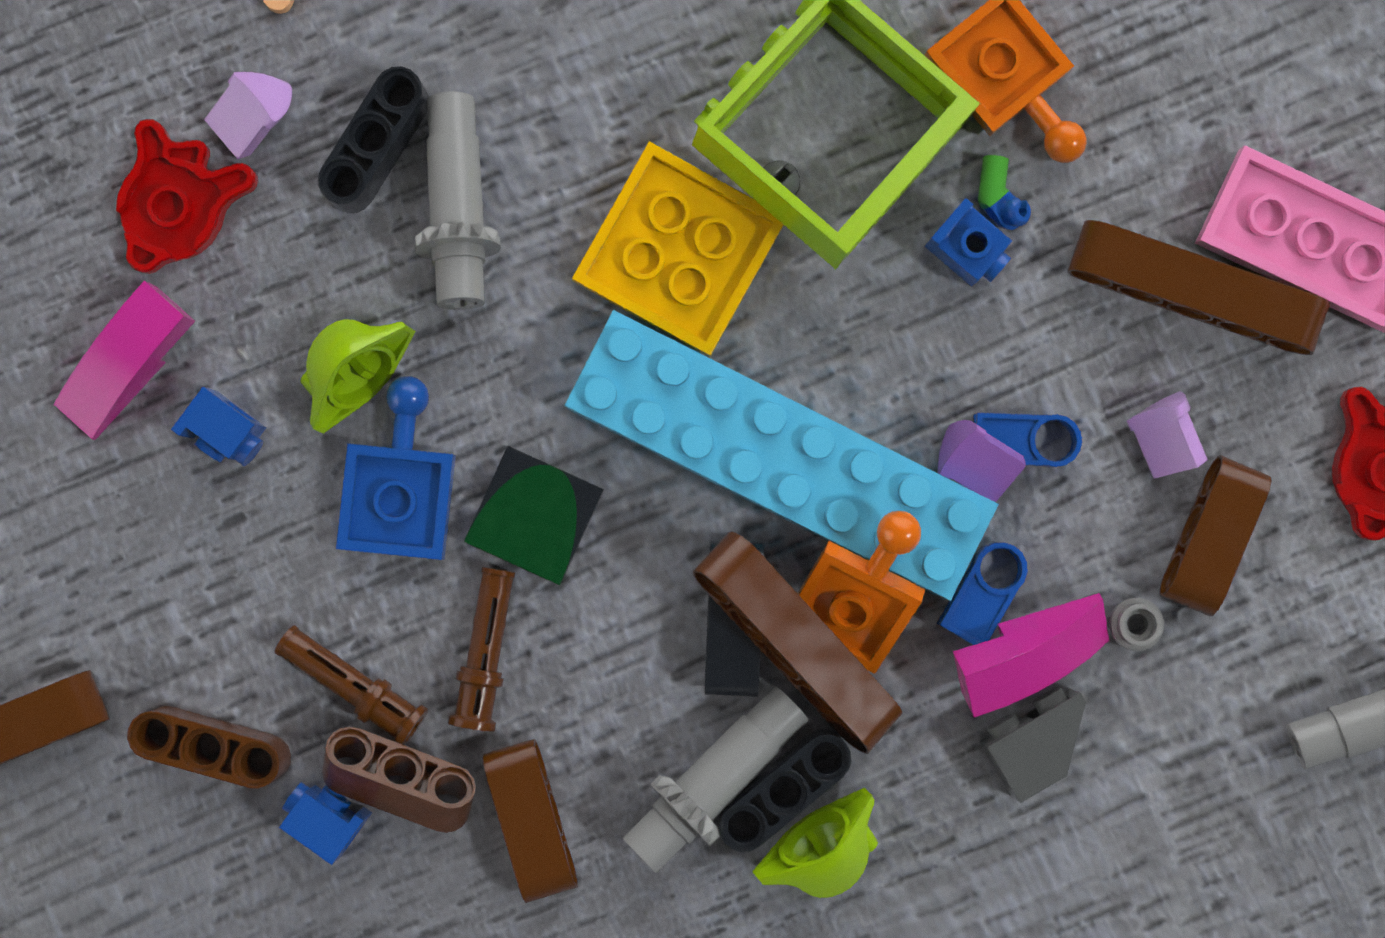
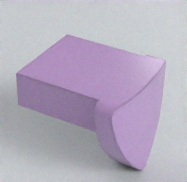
M234 72L228 80V88L204 120L237 159L250 156L271 128L286 114L292 98V87L289 83L261 73Z
M1181 391L1159 400L1127 420L1130 430L1134 431L1154 479L1198 468L1208 460L1188 414L1191 407L1186 395Z

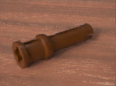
M482 567V578L473 619L466 666H460V671L456 673V680L460 682L455 714L449 716L448 724L466 729L494 732L496 722L492 720L496 691L497 688L503 686L504 681L502 672L497 670L515 572ZM494 598L495 601L492 612L488 641L485 644L492 600ZM485 653L484 664L482 669L481 662L483 654ZM477 690H479V691H478V697H477V703H476V709H475V711L473 712V710H474V704H475V698H476V693H477Z
M295 625L288 629L275 648V654L282 656L314 678L318 683L356 708L354 713L358 715L357 719L363 723L370 720L395 738L394 741L406 745L428 713V709L423 705L415 707L391 690L392 684L384 679L382 681L378 678L374 682L342 660L338 655L332 653L300 631Z

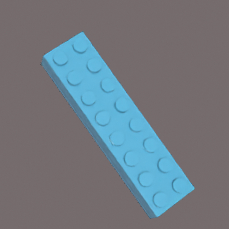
M615 310L612 311L564 405L569 411L867 560L871 558L879 545L877 527L880 520L892 511H906L912 514L918 520L921 527L920 542L911 552L898 555L888 571L924 588L925 591L941 599L951 601L999 505Z

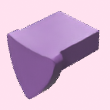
M961 420L950 424L946 430L939 452L938 474L948 479H953L964 487L996 502L1025 468L1026 463L1023 455L986 433V430L970 420Z

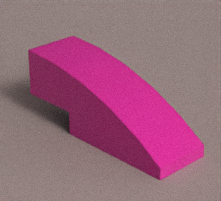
M143 281L84 354L53 405L92 440H96L166 363L162 359L164 355L194 324L195 320L157 286Z
M1098 593L999 623L1000 637L955 650L953 655L961 692L974 718L1006 707L1041 691L1065 677L1090 659L1109 641L1103 598Z

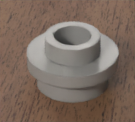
M1129 598L1120 602L1114 608L1109 626L1113 638L1119 645L1129 650L1143 651L1154 646L1161 638L1164 630V619L1159 608L1151 601L1143 598ZM1134 614L1140 615L1144 622L1142 630L1137 634H1132L1127 627L1128 619Z

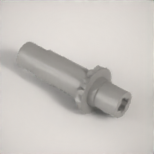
M440 92L431 95L427 99L429 137L426 139L430 226L415 236V252L423 258L431 259L432 265L435 266L437 306L449 310H466L478 308L485 304L483 264L486 262V257L495 255L501 250L497 230L491 227H484L479 137L476 136L475 99L472 95L463 92Z
M775 686L746 715L743 714L675 782L669 777L660 775L650 784L660 797L651 805L653 808L623 837L624 841L655 873L686 843L690 844L698 835L711 846L720 837L718 827L713 823V820L780 754L779 750L809 721L806 715L784 692Z
M1385 689L1328 707L1325 712L1286 724L1291 745L1302 768L1306 770L1342 757L1348 759L1385 747Z

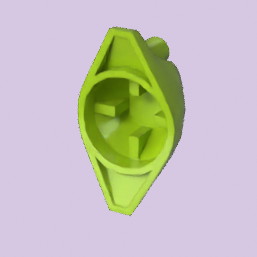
M353 319L336 321L324 328L317 335L309 349L306 372L300 380L303 387L312 396L310 425L312 428L324 434L372 399L394 374L416 331L403 322L382 326H369Z
M864 787L806 815L783 834L752 871L762 885L794 886L818 898L833 897L850 889L864 873L869 853L878 845L877 839L868 826L875 801L872 794Z

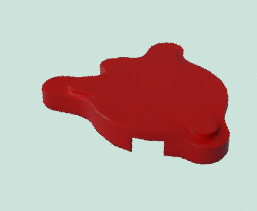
M145 119L140 121L135 127L134 135L137 144V158L133 169L124 179L117 195L116 212L120 213L121 223L125 231L124 237L127 243L126 259L128 264L141 273L151 274L157 272L166 264L190 259L206 250L222 229L228 208L236 200L255 190L258 185V176L250 166L244 163L233 164L215 171L208 170L207 163L210 158V149L204 142L200 140L174 142L163 125L154 119Z
M1361 386L1345 390L1340 397V405L1345 417V433L1335 452L1332 465V480L1337 496L1350 514L1352 529L1356 535L1364 540H1381L1385 538V406L1380 404L1368 389Z

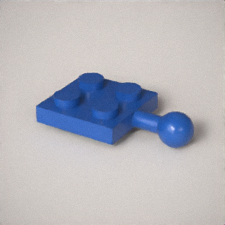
M403 376L390 384L386 394L387 404L395 414L391 448L347 443L336 549L444 560L456 455L413 450L416 416L426 409L429 393L425 384L418 378Z

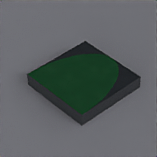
M507 446L464 542L555 584L561 585L604 489Z

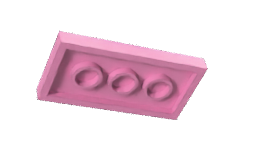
M1248 146L1240 148L1195 244L1271 280L1320 296L1329 301L1330 308L1385 333V211Z

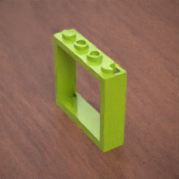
M803 0L795 12L799 18L789 29L781 24L769 36L762 46L765 55L755 65L746 61L737 70L728 83L732 90L725 98L719 102L714 97L706 103L702 113L694 120L698 128L692 146L836 270L962 128L980 103L860 0ZM826 22L938 118L838 232L724 135V132Z

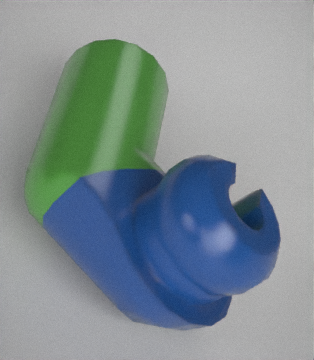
M998 155L983 156L978 192L980 207L1001 228L1014 230L1019 226L1025 225L1030 219L1031 208L1026 200L1021 201L1006 188L1009 159Z

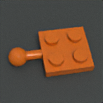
M1020 0L987 1L926 51L925 57L980 103L972 116L989 136L1024 109L1045 134L1044 147L1050 158L1060 163H1069L1078 159L1085 151L1087 139L1082 127L1072 121H1062L1041 96L1069 73L1074 65Z
M892 511L880 520L877 527L879 545L869 560L828 541L797 593L859 662L874 674L922 603L925 593L924 588L888 571L898 555L907 554L914 550L921 539V527L918 520L906 511Z

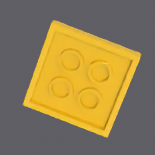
M649 141L574 273L572 281L710 358L784 225L753 198Z

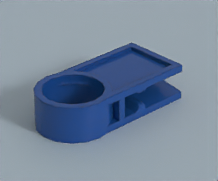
M973 414V422L985 429L986 433L1023 455L1026 466H1044L1048 468L1064 466L1072 462L1081 450V431L1076 423L1067 416L1058 414ZM1050 421L1060 423L1066 427L1071 436L1070 451L1064 458L1058 461H1050L1044 458L1036 448L1035 437L1041 425Z
M1005 542L989 543L981 547L974 555L972 563L936 624L972 645L990 640L1017 591L1025 582L1028 569L1023 553L1014 545ZM995 549L1008 550L1014 556L1018 568L1015 580L1009 586L1000 589L992 588L984 581L980 568L984 556Z

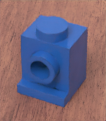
M965 198L924 247L972 287L982 276L991 282L1006 266L1011 257L1004 250L1010 245L1012 240L973 208L974 204ZM975 235L984 243L982 252L975 253L968 249L966 245L968 236Z
M202 387L171 430L179 436L192 439L197 435L199 438L195 442V446L218 462H222L227 457L228 459L236 460L242 466H246L262 448L263 440L259 437L267 427L218 391Z
M301 782L282 806V809L289 814L279 828L330 865H333L344 854L372 812L363 807L357 813H354L348 808L351 802L347 797L335 793L326 785L323 789L316 785L309 788Z

